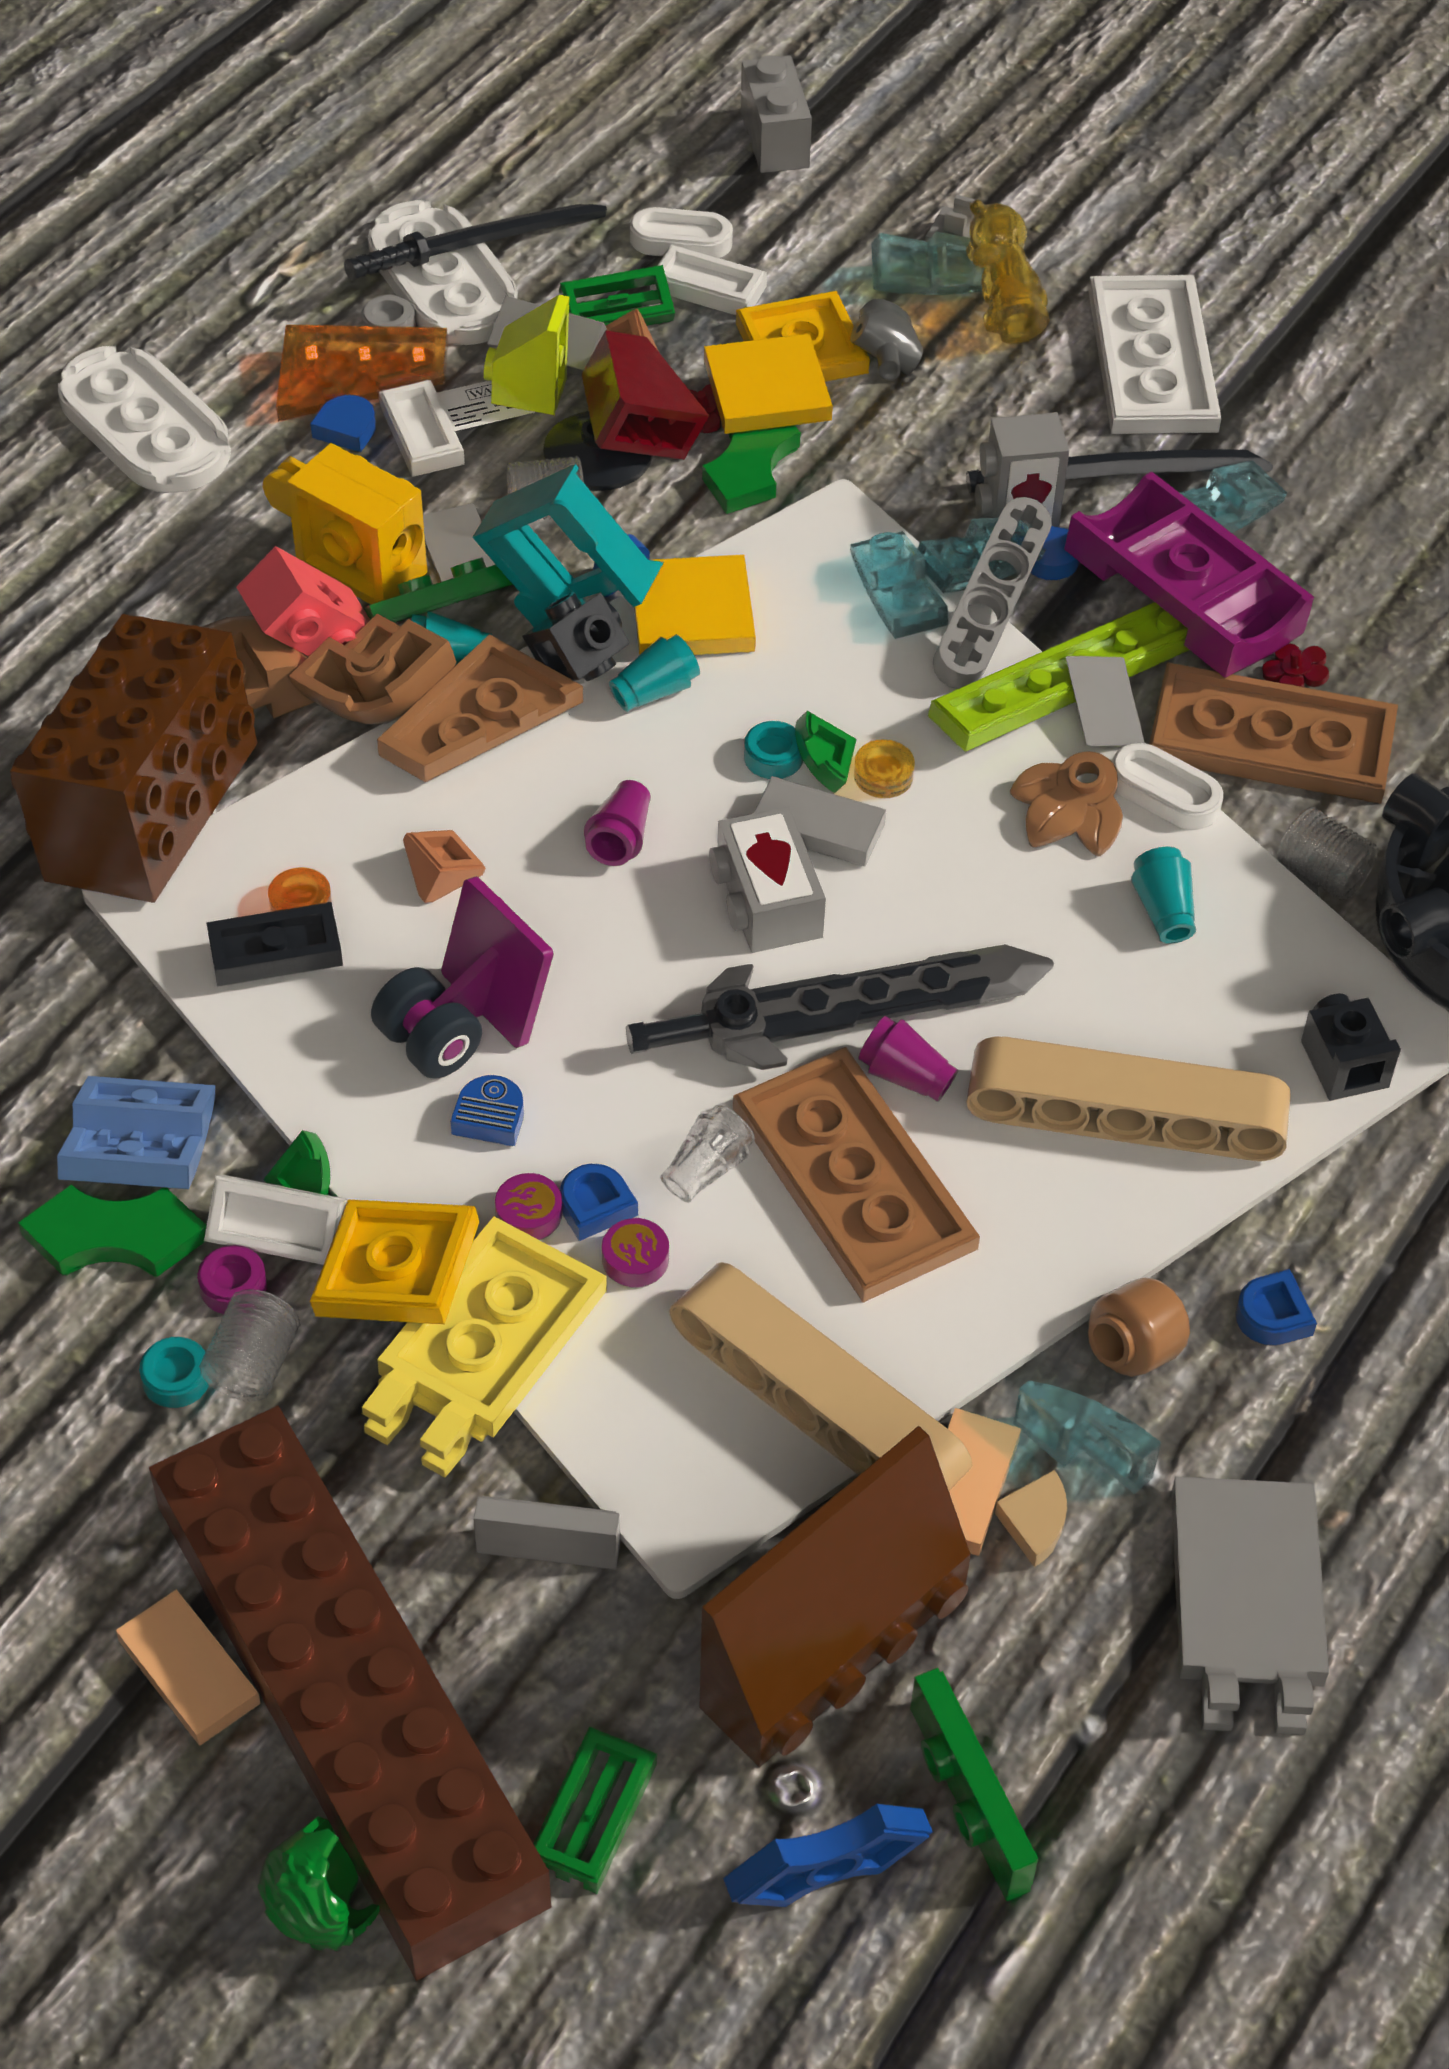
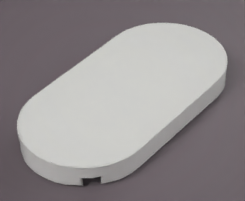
M413 200L402 202L384 210L375 219V227L369 230L368 234L369 252L378 249L380 251L382 248L396 246V244L403 242L404 236L417 231L427 238L472 225L460 211L444 204V210H441L439 208H431V201ZM485 242L429 257V262L421 266L413 267L409 262H406L404 265L393 266V268L384 271L380 270L381 275L396 296L402 297L412 304L415 312V322L419 328L430 337L448 344L474 345L488 342L505 295L518 299V291L513 279Z
M102 346L83 352L65 366L61 373L62 381L60 385L58 383V394L63 413L136 484L157 492L176 493L190 491L216 479L228 465L231 448L228 429L223 420L152 354L129 347L130 353L117 352L116 346Z

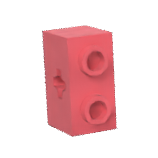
M276 546L236 586L263 633L307 656H310L328 637L345 645L349 641L356 638L355 635L370 621V618L350 587Z

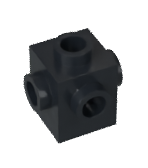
M571 592L557 599L544 609L548 618L522 635L535 660L573 681L580 680L582 677L586 681H590L606 673L616 665L612 656L630 644L622 630L620 615L610 603L606 602L601 592L578 599L575 592Z

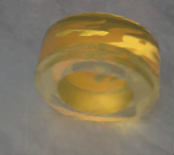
M883 739L871 741L863 745L855 756V783L864 793L877 798L897 797L905 793L913 783L914 756L906 746L899 742Z

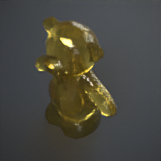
M977 199L969 204L974 217L970 222V243L966 247L968 258L975 266L984 267L981 278L982 293L985 302L989 306L983 314L984 326L987 332L999 334L1001 341L1013 345L1026 342L1041 334L1047 328L1050 318L1046 308L1048 305L1047 293L1023 250L1027 237L1025 221L1014 208L1000 203L985 205L981 200Z

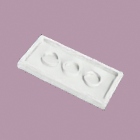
M1194 275L1090 276L1088 292L1111 434L1219 433L1221 414Z

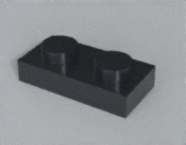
M332 902L206 922L217 987L343 966L342 951Z

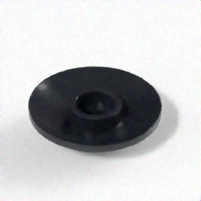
M589 411L571 415L558 422L547 434L543 448L545 463L552 474L576 464L579 467L576 474L590 491L613 490L629 485L647 471L653 457L652 455L600 449L594 439Z

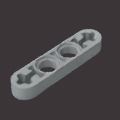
M1027 497L1015 498L1009 501L1003 508L935 652L933 659L934 672L939 680L949 687L959 689L982 678L1050 532L1052 524L1050 513L1043 504L1035 499ZM1020 520L1030 524L1021 546L1010 542ZM994 560L1007 561L1013 565L1018 577L1007 581L998 579L989 570L988 563ZM973 604L987 605L996 614L997 622L991 625L977 623L969 615L968 607ZM964 639L975 643L965 667L956 664L954 660Z

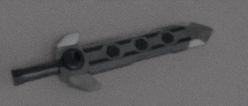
M1004 944L932 956L917 962L844 975L832 974L754 989L748 988L753 973V964L735 966L725 969L707 986L700 1014L645 1024L644 1022L628 1024L625 1027L626 1039L630 1053L634 1054L645 1052L651 1048L708 1038L712 1050L720 1055L726 1054V1060L760 1070L786 1066L788 1060L772 1042L851 1028L857 1024L881 1020L884 1016L894 1018L937 1009L950 1010L1025 995L1053 968L1054 962L1048 957Z

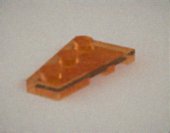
M286 325L276 402L278 422L318 413L326 402L342 395H356L370 401L379 399L380 391L431 380L433 386L444 384L448 353L447 328Z

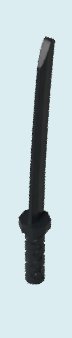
M575 204L470 226L427 238L417 231L404 236L403 242L396 244V246L385 247L380 251L378 249L369 252L367 255L365 253L356 256L354 259H346L344 261V270L350 280L365 277L367 274L378 273L380 270L391 269L393 266L404 265L406 262H409L413 267L428 263L431 256L555 226L603 218L606 216L607 207L597 204Z
M1201 449L1119 452L1069 457L1066 479L1150 472H1270L1273 469V465L1249 450ZM979 469L966 472L969 493H975L977 484H984V476Z

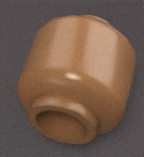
M1147 1277L1130 1281L1101 1296L1092 1306L1088 1321L1089 1344L1095 1356L1107 1367H1110L1119 1374L1130 1377L1146 1374L1175 1359L1187 1346L1190 1335L1189 1318L1181 1299L1174 1290L1161 1281Z

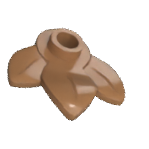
M1080 752L1070 756L1062 764L1040 763L1021 773L1010 789V794L1014 798L1030 804L1026 815V831L1029 844L1032 847H1039L1058 841L1076 832L1083 845L1091 853L1101 856L1115 842L1122 827V810L1114 798L1118 786L1117 770L1112 761L1100 753ZM1087 773L1098 776L1091 783H1082L1077 780L1078 776Z

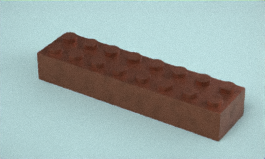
M277 1405L149 1466L160 1512L332 1828L350 1856L369 1896L375 1905H379V1914L415 1980L418 1981L552 1908L549 1870L280 1407Z

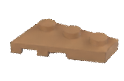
M489 634L377 739L378 754L406 772L427 782L583 703V686Z

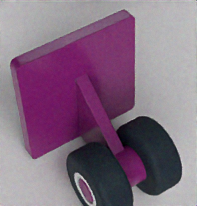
M475 876L466 879L463 882L441 968L442 975L451 985L445 989L444 985L425 968L414 967L404 970L391 978L378 992L371 1008L372 1022L390 1041L396 1043L407 1042L406 1055L409 1061L424 1076L433 1079L452 1074L472 1057L482 1037V1026L477 1017L482 1015L515 1048H519L529 1043L553 959V950L479 877Z

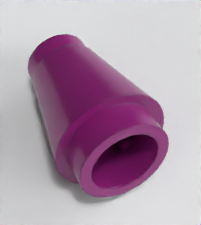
M634 780L620 782L611 795L586 822L584 826L586 849L598 862L609 866H620L640 853L651 800L650 792L643 784Z
M884 1016L875 1026L858 1056V1060L869 1066V1074L923 1096H929L937 1102L945 1095L959 1070L949 1064V1061L906 1021L901 1019L896 1023L887 1016Z

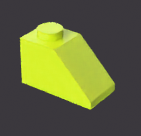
M557 295L505 326L498 347H489L484 364V380L492 381L491 404L555 415L567 380L569 296Z

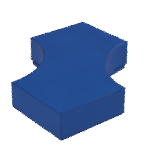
M875 1804L862 1814L833 1828L797 1838L774 1839L726 1875L723 1880L732 1902L747 1905L787 1907L806 1894L834 1882L856 1876L878 1875L927 1840L933 1831L924 1810L921 1808Z

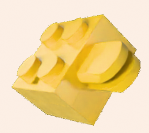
M333 443L327 445L307 464L292 456L287 457L278 466V469H274L263 479L262 487L270 505L291 517L296 558L350 587L355 596L361 600L374 604L399 596L398 584L427 574L421 490L413 486L409 481L397 478L369 463L362 456L354 455Z

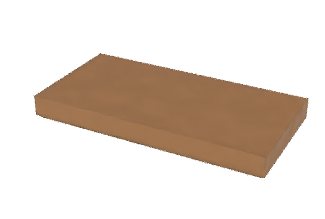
M1167 662L1149 745H1153L1199 770L1381 804L1386 787L1398 704L1234 674L1224 678L1217 671Z
M846 1047L733 1096L734 1112L863 1303L978 1250L979 1234Z

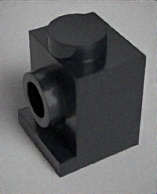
M1332 994L1320 1000L1313 1010L1308 1012L1301 1043L1329 1101L1390 1087L1401 1048L1396 1039H1389L1369 997L1350 1001L1345 994Z

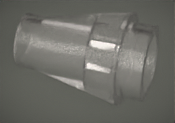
M715 1105L710 1112H700L671 1164L661 1174V1181L673 1195L684 1202L690 1203L700 1191L749 1157L748 1147L755 1140L753 1131L739 1115L723 1105Z

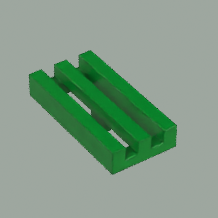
M663 265L560 283L559 294L570 297L569 313L603 322L605 326L634 310L631 308L639 310L646 326L674 321L675 309ZM654 284L657 290L634 294L610 295L608 298L594 301L576 302V298Z
M592 1727L588 1728L533 1843L546 1867L555 1871L556 1878L568 1883L573 1878L583 1882V1889L598 1894L657 1766V1753ZM599 1751L610 1754L565 1852L562 1853L553 1849ZM626 1761L635 1764L590 1862L582 1861L581 1857Z

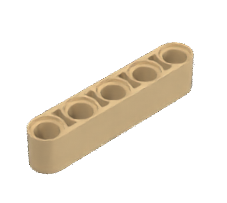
M994 1036L979 1042L974 1050L966 1102L968 1109L973 1115L992 1123L1251 1161H1267L1281 1156L1287 1148L1291 1094L1290 1088L1284 1081L1267 1074Z
M717 1263L671 1306L669 1312L673 1324L692 1346L856 1474L860 1475L917 1426H920L930 1436L949 1491L971 1469L972 1458L967 1448L950 1430L731 1264Z

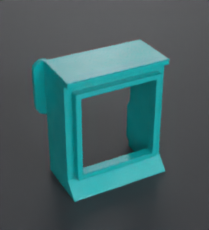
M576 464L495 500L472 537L519 591L514 599V604L533 627L548 618L544 611L548 605L571 592H575L578 599L600 592L604 597L619 590L632 607L642 604L664 563L648 560L578 477L576 473L579 467ZM550 515L580 551L587 553L599 568L573 578L528 524Z

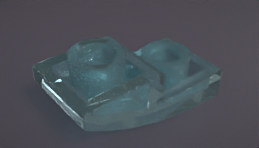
M999 517L972 519L964 538L949 537L940 540L920 541L913 560L943 594L964 591ZM1022 520L1019 521L1010 542H1014L1021 546L1029 530ZM1042 547L1036 562L1043 558L1046 551L1044 547ZM994 560L988 563L989 570L998 579H1003L1017 573L1013 565L1007 561Z
M903 531L879 533L869 540L850 544L852 559L867 594L894 639L948 625V605L925 578V558Z

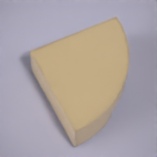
M1055 1470L998 1500L995 1508V1515L1034 1567L1042 1563L1054 1551L1063 1531L1067 1513L1065 1489Z

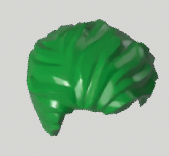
M318 1816L305 1827L288 1837L270 1851L262 1866L260 1881L257 1887L266 1907L264 1913L282 1934L303 1945L310 1944L311 1948L318 1950L328 1948L336 1952L340 1951L342 1946H350L356 1938L361 1936L367 1930V1926L373 1923L380 1912L379 1905L371 1904L362 1910H355L350 1907L351 1897L358 1884V1875L350 1856L339 1841V1837L336 1836L328 1819Z

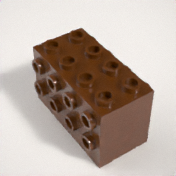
M122 614L107 636L100 640L95 653L80 674L73 678L65 695L52 713L45 717L40 730L25 751L17 756L10 770L11 783L17 792L25 818L26 831L31 837L44 882L151 903L156 902L258 744L254 729V710L248 704L243 683L244 667L242 661L237 657L232 632Z

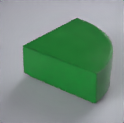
M806 711L796 721L795 737L799 753L814 777L830 791L836 793L847 782L857 739L813 713Z
M302 1130L263 1180L268 1184L328 1195L330 1164L325 1147L318 1135Z

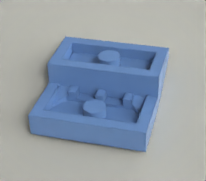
M88 1076L72 1103L73 1128L57 1155L58 1179L189 1189L206 1142L215 1102V1085Z

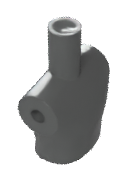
M873 299L866 303L859 311V320L852 330L850 341L877 359L879 374L883 379H896L900 372L909 375L919 364L923 354V347L906 311L884 299Z

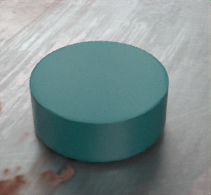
M766 721L752 727L746 734L744 741V761L748 769L766 779H771L772 776L783 779L796 773L802 766L803 759L797 747L795 727L781 721Z
M169 1337L162 1339L150 1346L140 1361L139 1372L143 1389L148 1398L160 1406L167 1408L188 1406L199 1400L210 1385L211 1371L207 1354L201 1345L189 1338Z

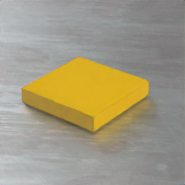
M837 291L736 310V326L743 341L810 333L825 382L869 373L870 358L866 351L850 341L854 325Z
M810 333L704 346V363L725 434L832 421L833 405Z
M744 555L653 559L654 561L664 563L642 604L634 607L639 655L659 637L667 640L675 634L679 635L687 643L694 655L755 652L756 635Z
M348 1199L310 1299L315 1317L445 1325L480 1222L475 1206Z

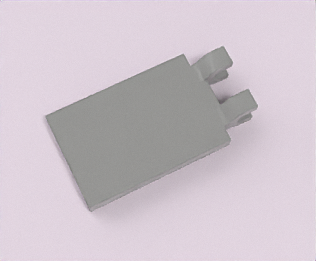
M1175 1476L1171 1495L1179 1679L1201 1680L1202 1730L1232 1731L1234 1725L1233 1711H1238L1240 1705L1238 1682L1274 1684L1276 1734L1305 1735L1307 1730L1306 1715H1312L1314 1709L1312 1686H1325L1329 1675L1315 1483Z

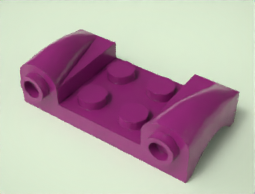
M1153 472L1144 475L1136 487L1110 510L1092 516L1085 515L1080 511L1071 515L1064 550L1103 581L1119 573L1188 628L1184 646L1224 678L1273 654L1300 637L1306 629L1314 596Z

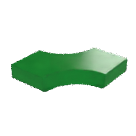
M793 425L729 433L731 442L724 453L715 460L702 465V480L725 513L729 514L776 498L777 483L772 476V471L782 458L798 450L801 432Z
M71 1184L18 1222L21 1235L62 1276H67L87 1265L95 1263L121 1262L137 1266L153 1277H158L206 1242L204 1237L207 1225L165 1187L150 1195L134 1200L107 1201L84 1194Z

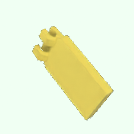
M493 1216L472 1243L445 1325L407 1322L377 1359L378 1372L382 1377L378 1380L377 1388L362 1406L363 1415L369 1418L364 1424V1432L388 1445L408 1422L414 1405L436 1417L420 1439V1447L427 1450L421 1457L424 1467L445 1478L465 1455L471 1437L480 1442L487 1435L495 1437L606 1293L607 1276Z

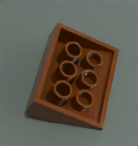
M917 1426L702 1607L699 1708L759 1768L777 1752L786 1756L797 1749L812 1731L814 1725L812 1721L831 1705L835 1709H840L847 1705L862 1689L866 1681L865 1675L882 1660L888 1664L898 1660L912 1646L918 1634L917 1630L934 1615L938 1619L948 1616L959 1606L968 1592L966 1580L971 1553L930 1436L920 1426Z

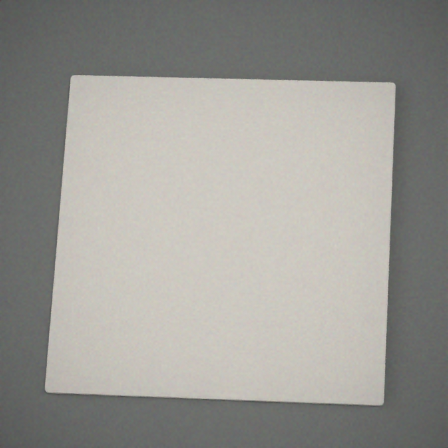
M845 479L837 480L695 556H745L756 647L755 652L694 655L700 668V675L691 680L690 688L640 707H635L628 712L624 711L617 703L610 690L609 681L617 677L622 670L639 656L634 607L622 595L609 603L620 615L622 630L630 644L612 656L616 665L609 671L590 681H586L584 677L575 681L583 686V703L427 782L420 780L378 754L377 739L399 719L397 718L388 724H381L211 815L155 903L82 889L83 899L89 908L289 1146L302 1130L318 1135L329 1159V1193L331 1196L350 1200L475 1206L480 1221L474 1237L475 1240L492 1217H496L495 1196L499 1187L513 1176L524 1173L540 1174L552 1180L559 1190L565 1176L571 1170L585 1164L606 1165L616 1170L622 1176L638 1201V1216L634 1218L650 1220L659 1225L666 1233L669 1240L668 1268L659 1280L647 1286L628 1287L615 1282L607 1275L602 1264V1241L608 1229L578 1241L562 1214L558 1228L551 1235L540 1241L606 1275L607 1291L521 1401L514 1413L595 1509L619 1513L621 1541L663 1591L674 1599L686 1597L845 1488L859 1476L692 1346L676 1329L670 1317L669 1310L671 1306L717 1263H728L739 1269L927 1414L941 1422L951 1415L955 1408L960 1409L1088 1321L1092 1306L1101 1296L1130 1281L1152 1277L1449 1073V1012L1422 994L1409 982L1391 960L1222 810L1218 819L1206 828L1198 830L1183 829L1115 792L1114 798L1123 814L1122 827L1115 842L1103 855L1096 856L1083 845L1076 832L1058 841L1039 847H1032L1029 844L1026 831V815L1030 804L1017 800L1010 794V789L1018 776L1034 765L1040 763L1062 764L1070 756L1086 751L1100 753L1112 761L1115 753L1124 746H1087L1076 702L967 752L958 746L928 717L932 700L957 690L939 680L934 672L933 659L967 584L851 481ZM973 604L968 607L969 615L977 623L991 625L997 622L996 614L987 605ZM1008 621L982 678L1042 651ZM964 639L954 662L965 667L975 643ZM528 646L519 650L535 659ZM806 711H809L857 739L847 782L834 793L814 777L804 761L796 773L783 779L886 809L885 825L865 867L807 850L826 898L823 938L751 953L743 929L734 931L732 928L726 904V896L729 894L726 883L717 884L715 882L710 865L709 849L718 846V821L753 814L770 779L762 778L751 772L745 764L744 741L748 731L755 725L766 721H781L795 727L796 721ZM877 758H887L897 762L903 770V777L899 787L896 785L897 778L893 781L897 771L891 769L893 775L891 776L887 772V777L885 776L887 781L891 783V787L885 793L886 785L878 778L877 768H872L874 772L873 777L869 772L870 776L868 775V779L873 783L871 786L864 779V766L869 761ZM1087 773L1078 776L1077 780L1082 783H1091L1098 776ZM634 780L643 784L651 795L642 849L635 858L623 865L609 866L595 860L586 849L584 826L620 782ZM453 830L485 866L486 869L479 878L552 948L554 955L529 1043L515 1048L482 1015L477 1017L482 1026V1037L472 1057L452 1074L433 1079L424 1076L409 1061L406 1055L407 1042L396 1043L390 1041L374 1025L371 1019V1008L381 988L395 975L410 968L420 967L429 970L444 985L445 989L451 985L442 975L441 968L462 887L434 902L425 903L419 897L403 838L406 833ZM1168 846L1179 849L1183 858L1189 860L1192 867L1196 933L1189 939L1178 943H1164L1160 940L1158 931H1156L1131 882V876L1135 871L1133 866L1135 859L1142 853L1158 847ZM304 888L317 890L324 896L326 903L332 902L342 951L343 966L217 987L206 922L283 910L277 906L288 907L298 901L312 899V896L300 897L305 895L302 892H298L293 896H287L295 890ZM1004 944L1048 957L1054 962L1053 968L1025 995L950 1010L937 1009L890 1018L896 1023L901 1019L906 1021L920 1036L946 1058L949 1064L959 1069L951 1086L939 1102L929 1096H923L869 1074V1066L858 1060L864 1043L880 1020L857 1024L851 1028L772 1042L788 1058L787 1065L765 1070L726 1060V1054L720 1055L712 1050L708 1038L651 1048L645 1052L634 1054L630 1053L626 1039L625 1027L628 1024L644 1022L645 1024L700 1014L707 986L725 969L735 966L753 964V973L748 988L754 989L832 974L844 975L917 962L932 956ZM1332 994H1345L1350 1001L1369 997L1389 1039H1396L1401 1048L1390 1087L1329 1101L1301 1043L1308 1012L1313 1010L1320 1000ZM994 1036L1011 1037L1271 1075L1284 1081L1290 1088L1287 1148L1281 1156L1275 1159L1251 1161L985 1121L973 1115L968 1109L966 1102L974 1050L977 1044L986 1038ZM844 1047L849 1050L980 1236L978 1250L864 1303L733 1110L734 1095ZM485 1075H497L510 1079L519 1087L523 1095L524 1118L515 1146L451 1134L450 1121L459 1094L463 1087L471 1080Z

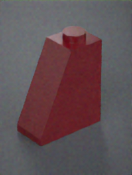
M605 330L582 373L595 442L600 449L685 460L706 423L709 414L647 337Z

